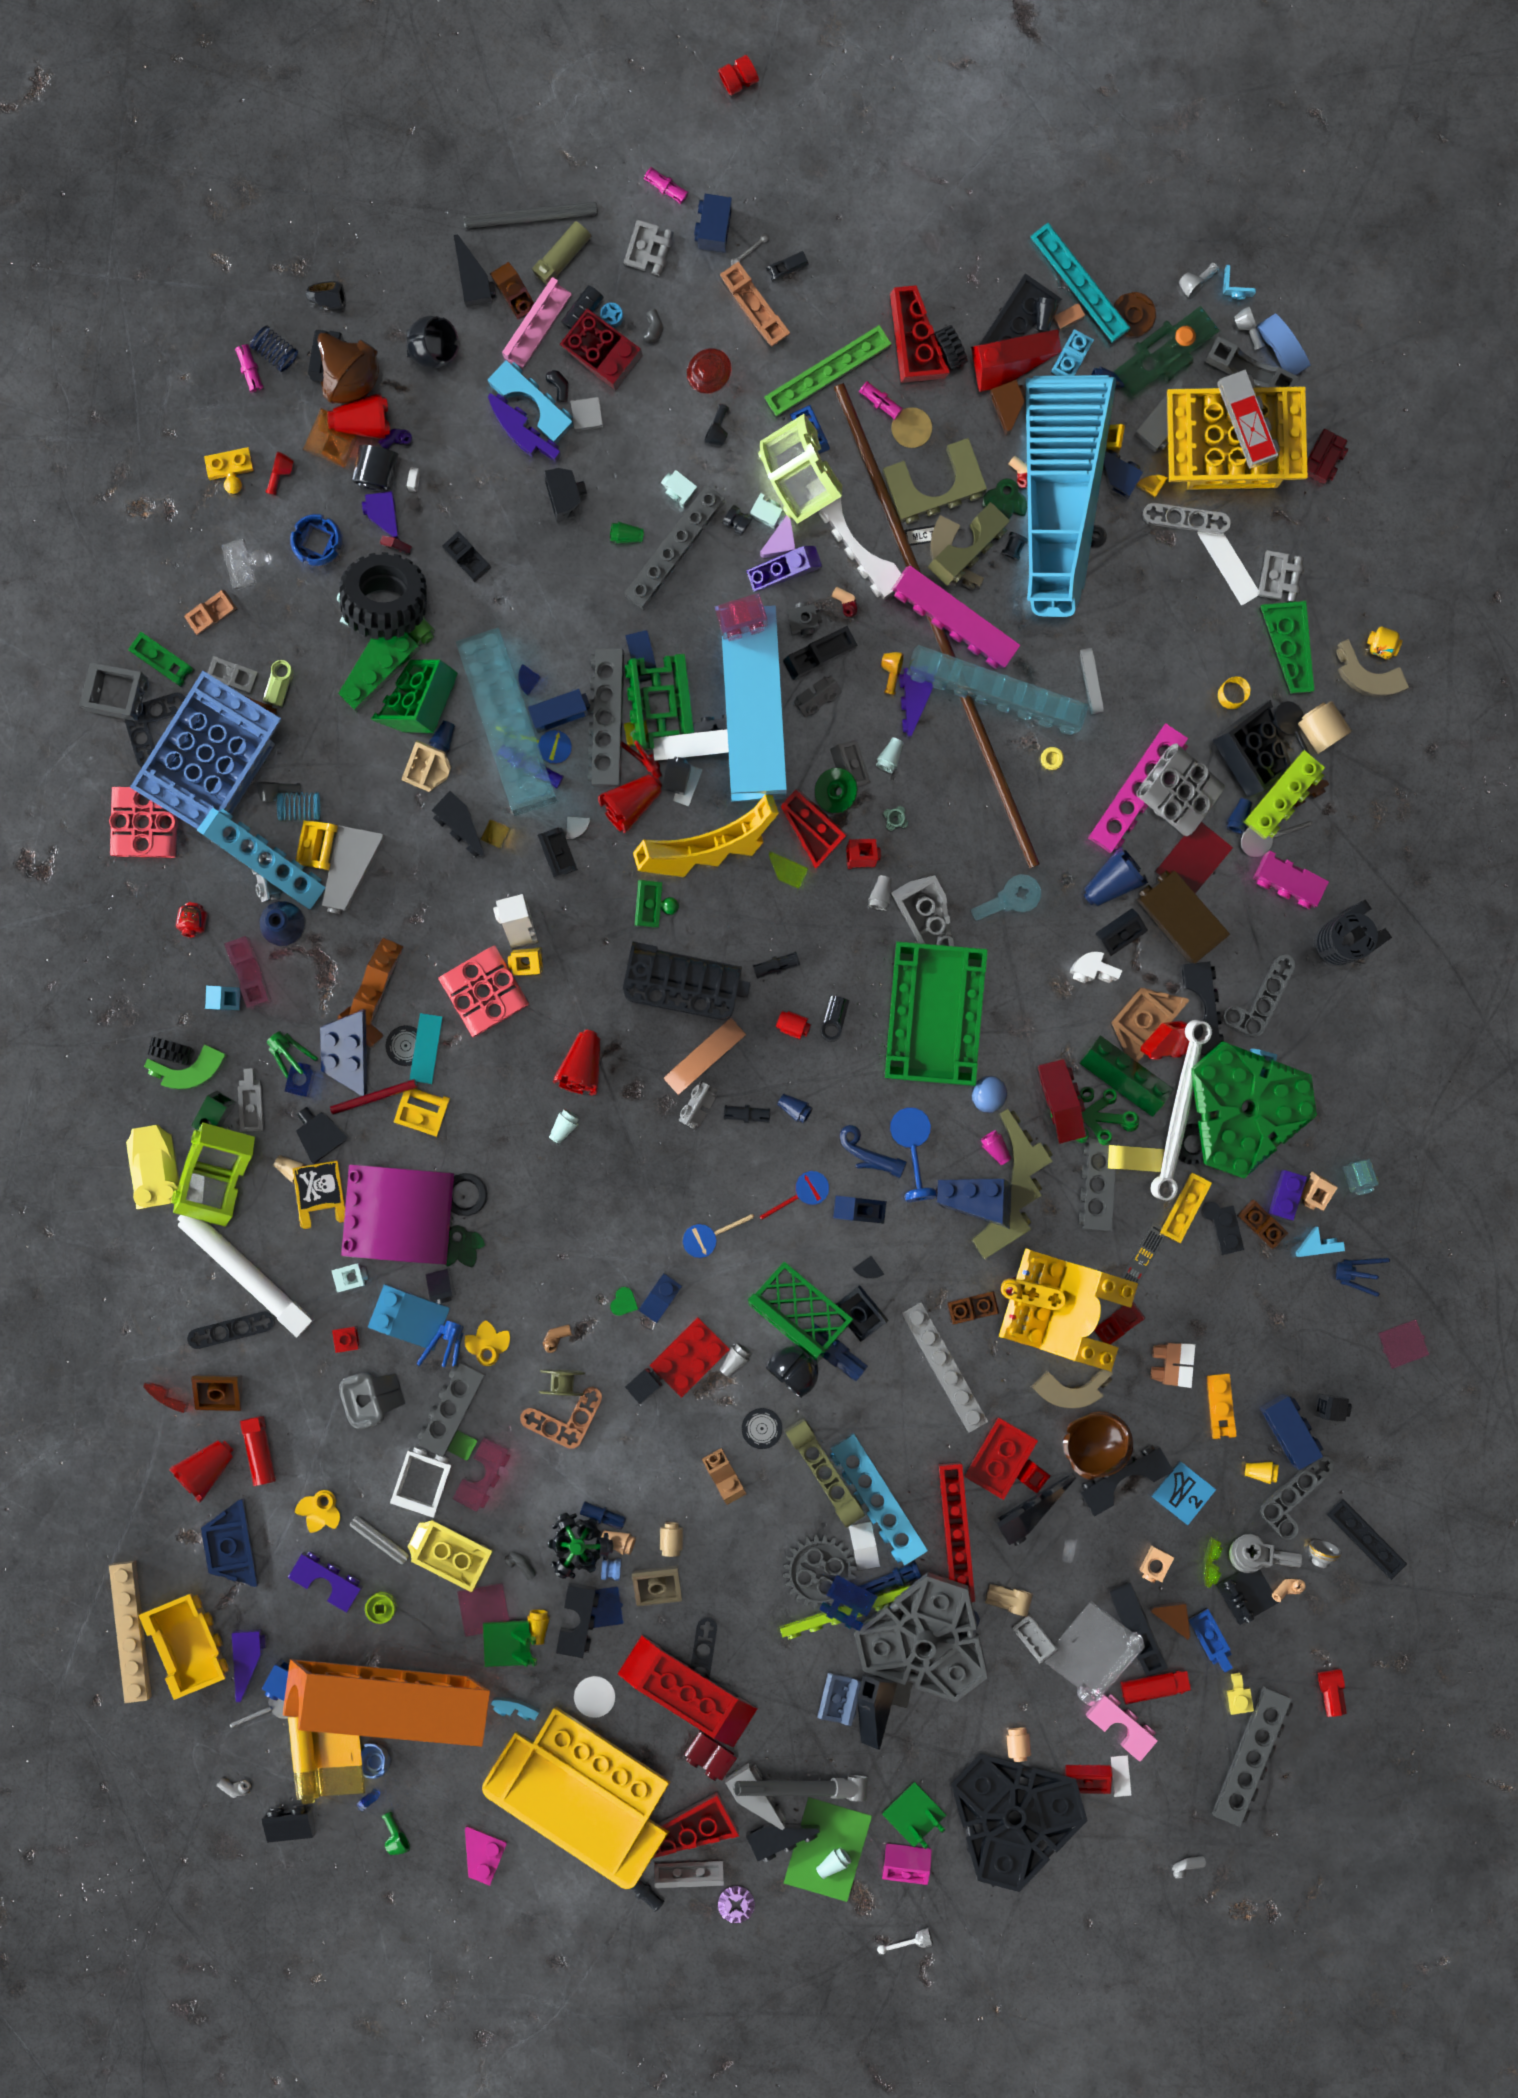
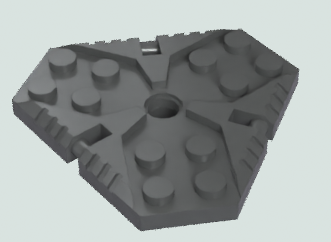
M927 1572L913 1583L912 1586H909L900 1595L895 1597L892 1604H886L876 1614L872 1615L871 1618L855 1629L854 1635L864 1672L903 1685L909 1681L915 1683V1689L954 1702L960 1700L988 1678L980 1636L976 1633L977 1622L967 1585ZM899 1609L904 1612L902 1615L898 1612ZM967 1631V1634L960 1635V1632ZM926 1642V1643H929L930 1645L925 1646V1645H922L921 1643ZM911 1669L919 1671L918 1675L911 1673Z

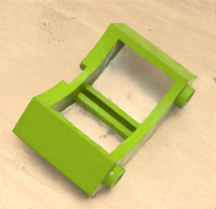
M202 1123L199 1130H194L191 1138L192 1146L183 1168L178 1190H175L172 1195L173 1213L226 1227L233 1216L238 1188H235L239 1175H244L246 1167L252 1158L255 1137L207 1123Z

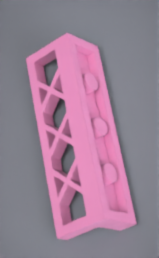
M553 277L551 278L502 352L506 360L516 363L522 370L572 297V293L561 287L558 280Z

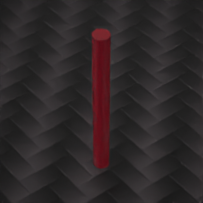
M415 1079L330 1106V1111L332 1115L417 1088L418 1085Z

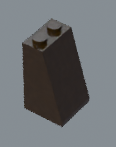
M1165 870L1156 878L1158 880L1156 884L1152 887L1147 885L1139 892L1141 896L1136 900L1185 960L1196 964L1226 939L1230 933L1176 871L1171 870L1168 872Z

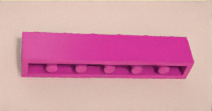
M912 566L905 568L891 589L895 592L894 596L903 603H906V601L914 606L912 609L921 616L925 614L932 619L931 623L941 630L943 627L951 632L949 634L951 638L959 643L961 641L969 645L967 648L969 651L977 656L979 654L987 658L985 662L995 669L998 667L1005 668L1020 647V644Z

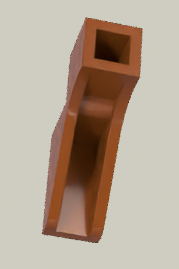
M382 938L367 964L362 984L353 999L349 1015L366 1009V1025L371 1024L404 946Z

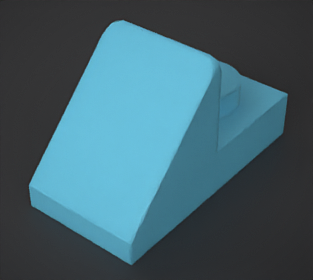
M1315 1226L1296 1251V1256L1303 1257L1345 1251L1344 1242H1337V1238L1323 1239L1324 1244H1321L1319 1227Z

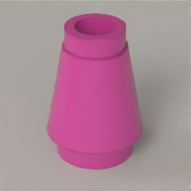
M994 1130L981 1139L982 1147L1000 1165L1011 1160L1012 1157L1001 1133L998 1134Z

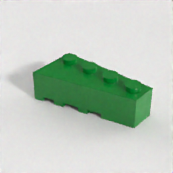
M406 632L404 636L399 638L394 636L390 640L371 638L338 694L358 712L421 650L420 646Z

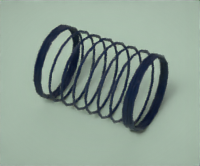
M268 325L262 327L252 339L250 348L253 350L258 349V354L262 351L264 352L270 344L269 342L260 352L259 349L266 341L265 339L269 332L273 330H270ZM265 329H267V330L265 331L264 335H263V336L258 340V342L253 346V344L255 343V341H256V339L259 337V335H260ZM276 336V337L274 338L275 341H276L277 337H280V340L278 341L279 344H280L281 340H284V343L282 344L283 346H282L281 350L279 351V353L277 354V356L273 359L274 362L276 361V359L278 358V356L285 350V349H283L284 344H285V343H288V342H285V339H281V336ZM279 344L268 358L271 359L275 352L281 347L279 346ZM271 346L264 355L261 354V357L265 356V360H267L268 358L266 357L273 347ZM292 346L290 351L283 354L278 361L280 365L277 369L280 372H284L293 363L298 355V350ZM294 353L291 360L283 367L286 360Z

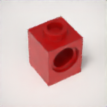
M358 1326L332 1330L335 1353L361 1348Z

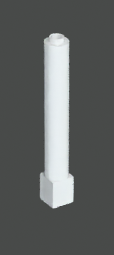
M183 1215L178 1217L180 1221L178 1227L275 1315L277 1320L295 1337H300L313 1323L314 1319L296 1302H293L208 1222Z

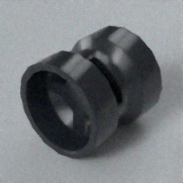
M734 504L724 517L722 524L726 527L732 526L735 533L741 536L748 528L753 517L748 513H741L740 508Z

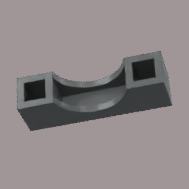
M1219 336L1205 360L1206 363L1229 375L1246 369L1247 374H1251L1253 377L1255 388L1294 387L1299 378L1280 367L1269 366L1254 360L1242 352L1237 345Z

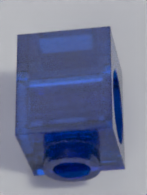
M298 1062L306 1076V1082L299 1086L295 1082V1076L299 1072L291 1065L284 1092L309 1097L316 1071L310 1070L311 1065Z

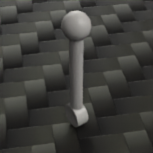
M765 233L762 234L760 239L741 256L733 258L731 265L737 262L740 263L760 244L767 242L769 236Z

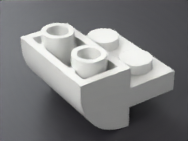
M1090 952L1080 957L1073 964L1069 973L1074 975L1073 979L1082 983L1092 981L1096 974H1098L1097 979L1110 983L1119 979L1122 970L1101 962L1104 953Z

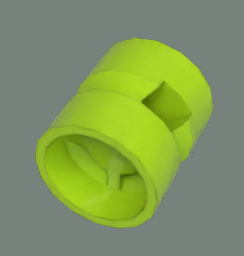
M387 1591L376 1592L365 1604L367 1618L375 1624L388 1622L397 1611L398 1604L396 1598Z

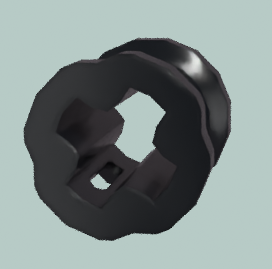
M1010 532V539L1005 549H1002L1001 554L1019 561L1021 550L1024 544L1028 543V539L1020 534Z

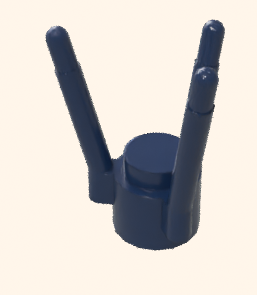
M1344 1259V1263L1338 1262L1336 1280H1340V1284L1349 1285L1378 1297L1380 1295L1378 1292L1350 1280H1355V1277L1377 1280L1379 1276L1357 1272L1356 1267L1352 1265L1388 1263L1390 1259Z

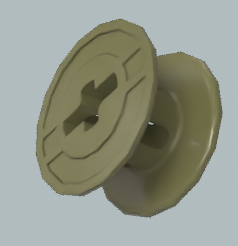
M540 1370L542 1373L551 1374L550 1390H541L539 1393L567 1396L584 1395L582 1392H574L573 1385L574 1375H584L586 1372Z

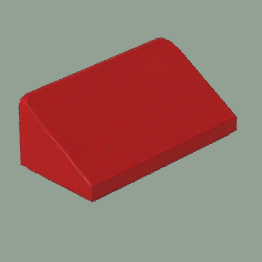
M1066 1765L1065 1776L1076 1779L1080 1793L1111 1794L1112 1768L1110 1765Z

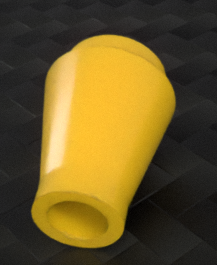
M1274 1462L1246 1463L1245 1476L1271 1484V1482L1277 1483L1279 1465L1273 1464Z
M531 1610L530 1615L527 1616L530 1634L536 1637L535 1645H542L545 1643L550 1617L546 1610Z

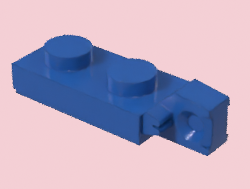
M1209 1609L1189 1618L1188 1621L1209 1660L1213 1664L1219 1662L1224 1672L1233 1669L1227 1658L1232 1655L1231 1649Z

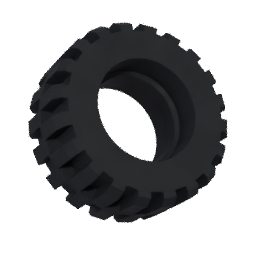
M382 552L380 555L371 553L366 558L364 556L358 558L356 563H351L341 576L340 610L345 622L349 623V626L354 631L359 630V634L365 637L370 635L372 639L377 640L379 638L390 640L394 636L399 638L404 636L405 632L410 633L413 631L415 625H420L427 610V585L421 569L417 565H413L411 560L407 558L402 559L401 555L395 553L394 555H389L388 552ZM377 590H390L398 593L401 597L390 602H377L367 598L366 595Z

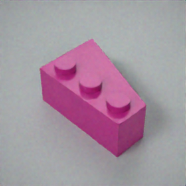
M1272 851L1265 853L1253 877L1257 881V885L1267 890L1271 887L1278 891L1277 895L1285 899H1290V897L1299 900L1297 904L1304 908L1317 907L1329 881L1306 869L1303 870L1293 865V862L1289 860L1284 861L1275 857L1276 853Z

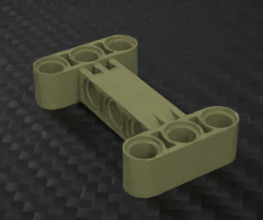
M805 1417L785 1429L789 1440L795 1449L799 1450L834 1505L835 1511L844 1526L848 1528L865 1517L863 1508L845 1485L817 1441L816 1435ZM810 1447H816L820 1453L816 1459L807 1457L806 1452ZM827 1466L832 1470L829 1478L823 1479L819 1476L821 1467ZM841 1486L844 1489L843 1496L840 1498L833 1497L831 1495L832 1488Z

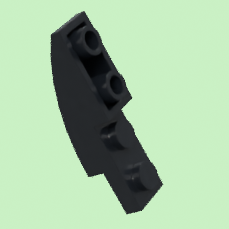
M1129 1583L1110 1591L1128 1639L1146 1676L1148 1677L1168 1669L1132 1584Z

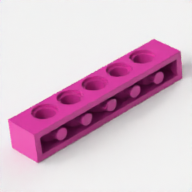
M1165 723L1088 839L1109 853L1122 846L1125 841L1122 836L1126 830L1132 831L1138 822L1135 817L1139 811L1144 813L1148 807L1134 792V786L1142 784L1148 776L1147 766H1155L1162 757L1159 753L1160 747H1170L1172 744L1177 743L1186 751L1188 745L1185 744L1188 740L1186 736ZM1123 803H1130L1133 806L1131 814L1122 812L1121 806ZM1115 821L1119 823L1121 827L1119 833H1112L1109 830L1110 822Z

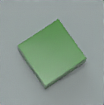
M457 1430L447 1451L468 1461L478 1440Z

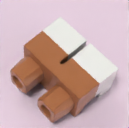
M1165 1342V1345H1153L1152 1357L1163 1358L1164 1365L1163 1367L1152 1366L1150 1378L1162 1381L1166 1385L1191 1388L1193 1367L1173 1365V1363L1194 1365L1195 1344Z

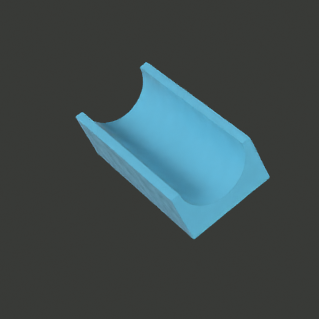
M771 605L720 609L732 802L758 801L765 794L773 795L774 799H786L787 784L776 607Z

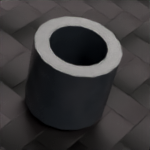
M359 445L352 482L368 490L379 492L391 490L399 453L381 447Z

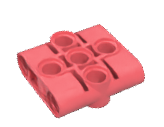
M112 787L111 816L109 819L111 826L110 856L175 858L178 828L177 816L170 812L156 811L165 809L151 800L147 805L142 806L139 802L142 795L130 787ZM116 809H132V811H116ZM120 816H125L126 825L118 828L116 820ZM142 817H148L149 825L146 828H140L139 820ZM165 817H170L172 825L164 829L161 822ZM115 833H132V835H115ZM156 834H172V836H164V835H156ZM142 839H147L149 843L145 851H140L138 848V844Z
M495 945L438 978L472 1037L481 1034L529 1005L528 1000ZM472 965L478 968V975L474 978H469L466 974L467 968ZM502 965L504 966L503 968H501V969L497 970L496 972H494V973L490 974L489 976H487V974L491 973L492 971L496 970L497 968L501 967ZM501 974H508L510 978L509 983L505 986H500L497 982L498 976ZM482 985H487L490 993L487 997L482 998L478 995V989ZM469 986L467 989L461 991L460 993H458L457 995H455V996L452 997V995L455 994L456 992H458V991L462 990L463 988ZM516 986V988L499 997L500 994ZM461 997H468L470 999L468 1008L461 1009L459 1007L458 1001ZM492 1005H499L501 1007V1014L498 1017L490 1015L489 1009ZM478 1007H481L480 1009L476 1010L470 1015L464 1017V1015L468 1014L469 1012L475 1010Z

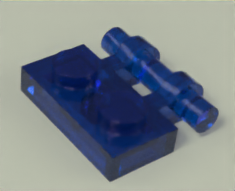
M836 1575L826 1595L834 1601L831 1606L823 1602L819 1610L827 1614L826 1617L830 1619L835 1618L844 1623L845 1627L849 1629L854 1628L860 1632L864 1623L856 1620L859 1613L868 1617L878 1596ZM840 1604L852 1609L850 1616L838 1610Z

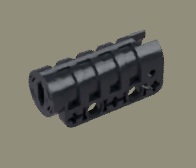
M1366 899L1341 912L1320 927L1315 934L1314 947H1317L1320 956L1326 961L1327 965L1338 967L1364 958L1392 938L1386 928L1377 931L1374 922L1364 915L1372 909ZM1351 932L1355 938L1354 944L1350 947L1348 944L1343 946V937Z

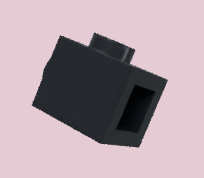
M646 1368L627 1384L625 1388L639 1404H642L663 1385L660 1382L662 1378L654 1369L650 1371L649 1368Z

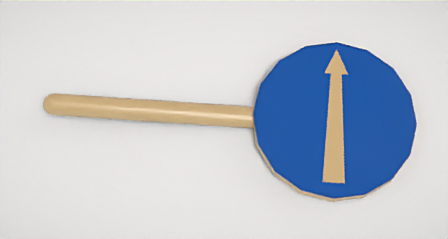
M751 1214L715 1232L703 1224L692 1225L683 1235L684 1249L693 1257H707L716 1247L717 1235L753 1219L754 1215Z

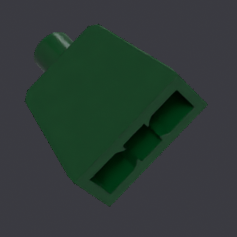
M219 1091L207 1095L191 1126L199 1130L202 1123L209 1124L208 1119L210 1125L222 1127L236 1102Z

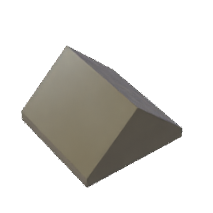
M678 1565L634 1570L632 1572L637 1606L682 1601Z

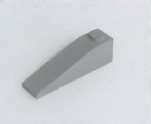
M935 875L910 881L891 892L918 943L954 946L947 909V898Z

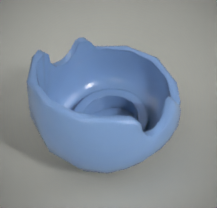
M985 1076L978 1080L972 1093V1100L976 1108L989 1113L999 1110L1007 1098V1089L1004 1082L995 1076Z
M375 1743L365 1744L361 1749L362 1765H357L358 1770L366 1778L378 1779L388 1771L391 1760L390 1755L382 1745Z

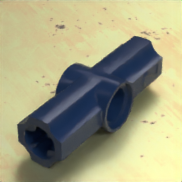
M814 1323L815 1329L820 1328L818 1325ZM827 1332L815 1333V1341L823 1347L829 1340V1335ZM838 1339L823 1354L825 1360L834 1367L840 1368L855 1381L859 1379L868 1367Z

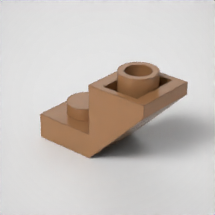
M722 1448L702 1459L726 1505L746 1495L737 1474Z

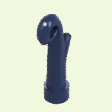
M848 1125L841 1130L840 1142L849 1153L865 1161L857 1163L856 1168L883 1170L895 1177L901 1178L907 1161L900 1158L894 1159L857 1146L856 1144L860 1140L861 1132L856 1126ZM848 1132L854 1133L855 1138L849 1141L847 1138Z

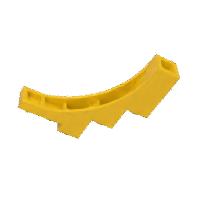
M765 794L759 803L747 814L712 832L679 840L657 841L644 839L633 852L638 871L685 877L695 864L719 866L729 853L753 856L763 843L761 834L779 814L773 795Z

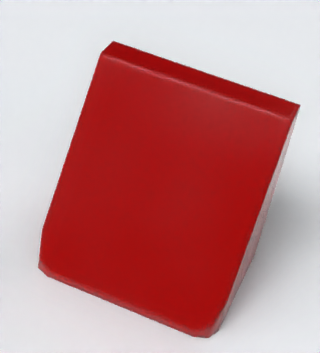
M1028 1459L1017 1479L1035 1493H1038L1051 1475Z

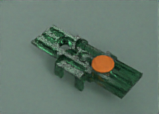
M1200 306L1176 325L1172 326L1166 320L1161 328L1141 343L1137 342L1134 344L1138 353L1114 370V372L1131 395L1134 396L1162 374H1164L1166 382H1169L1174 378L1173 374L1184 366L1188 368L1194 362L1190 353L1220 332V330ZM1169 333L1172 337L1171 340L1155 352L1150 353L1147 350ZM1143 361L1153 363L1155 368L1153 370H1146L1143 367Z

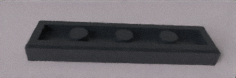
M1343 1498L1326 1513L1390 1580L1407 1565Z

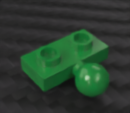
M638 880L635 926L659 928L660 910L667 915L677 913L679 903L675 898L667 897L661 901L663 882Z

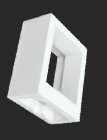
M414 1447V1450L409 1449L407 1451L390 1503L434 1518L453 1464L448 1462L449 1458L441 1457L436 1454L434 1458L427 1455L428 1451ZM413 1458L445 1468L432 1505L401 1495Z

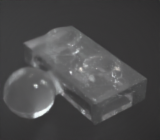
M244 539L221 545L232 588L236 590L256 584L251 565L257 567L265 566L269 561L268 553L263 549H256L249 556Z

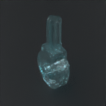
M1021 874L1014 876L1008 880L1004 890L997 893L999 897L972 908L971 912L974 919L979 921L1003 909L1005 912L1010 910L1022 913L1031 911L1037 907L1041 900L1040 885L1029 875ZM1019 888L1028 889L1029 892L1026 894V899L1016 896L1019 893Z

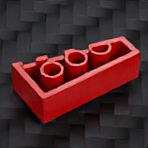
M718 1791L658 1823L669 1833L653 1858L739 1837V1831Z

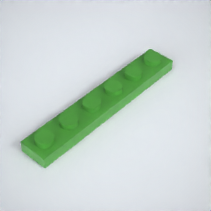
M880 325L764 396V399L775 416L778 417L891 346V342Z

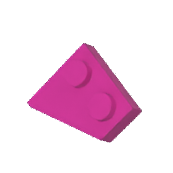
M467 1825L465 1828L468 1876L490 1886L508 1841Z

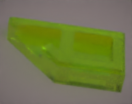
M770 851L769 857L778 880L799 889L808 868Z

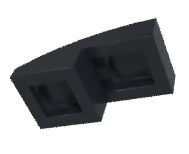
M459 531L442 545L444 550L474 582L491 568L490 564Z

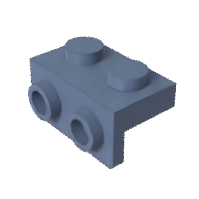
M828 1673L817 1718L852 1726L853 1720L856 1717L857 1696L861 1681L849 1676Z

